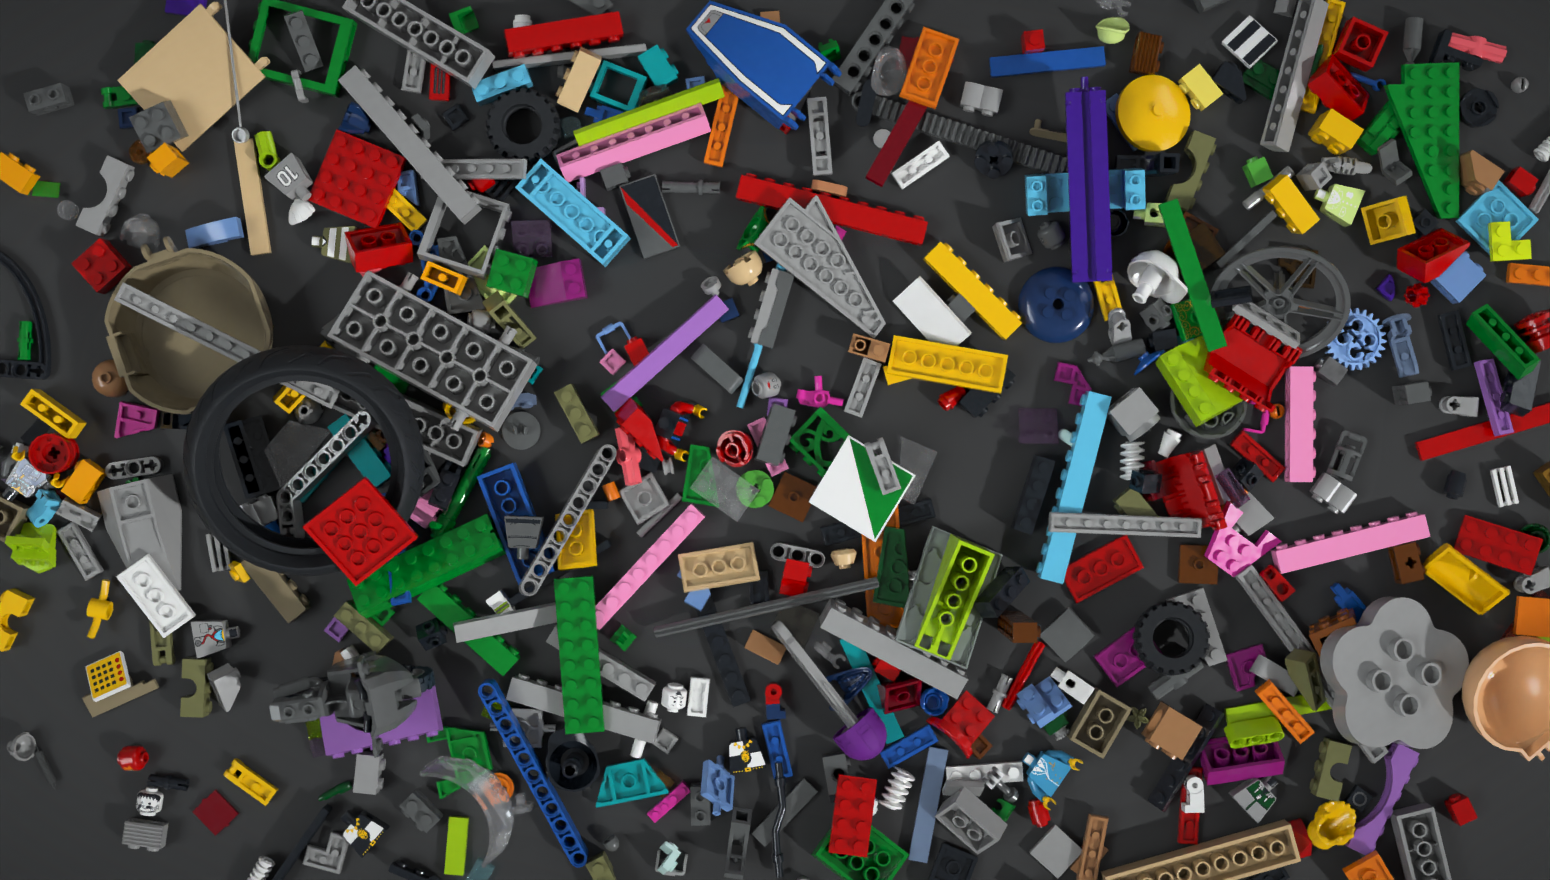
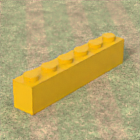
M940 242L923 260L957 294L960 293L976 309L974 312L1003 341L1006 340L1022 324L1020 321L1021 317L1014 310L1011 312L1006 307L1007 303L1001 297L997 298L993 294L994 290L987 283L983 284L979 280L980 276L974 270L970 271L965 266L967 263L960 256L956 257L952 253L953 249L946 242L944 244Z

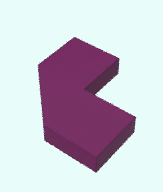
M1057 362L1053 381L1071 384L1068 404L1082 406L1080 405L1082 394H1085L1086 391H1091L1092 388L1083 377L1078 366Z

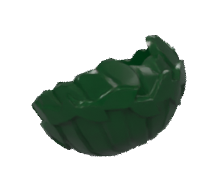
M1531 523L1519 530V532L1543 539L1539 554L1549 549L1550 532L1545 526Z

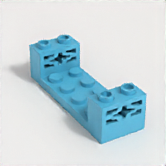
M542 159L526 174V179H522L515 187L604 267L613 260L631 239Z
M1144 169L1109 170L1110 209H1146ZM1068 172L1025 175L1026 214L1028 216L1069 211Z

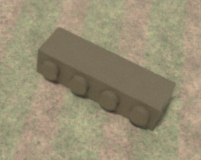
M245 560L241 562L243 568L288 624L294 622L311 608L308 598L304 594L301 595L299 593L296 583L292 579L289 580L285 574L260 568Z

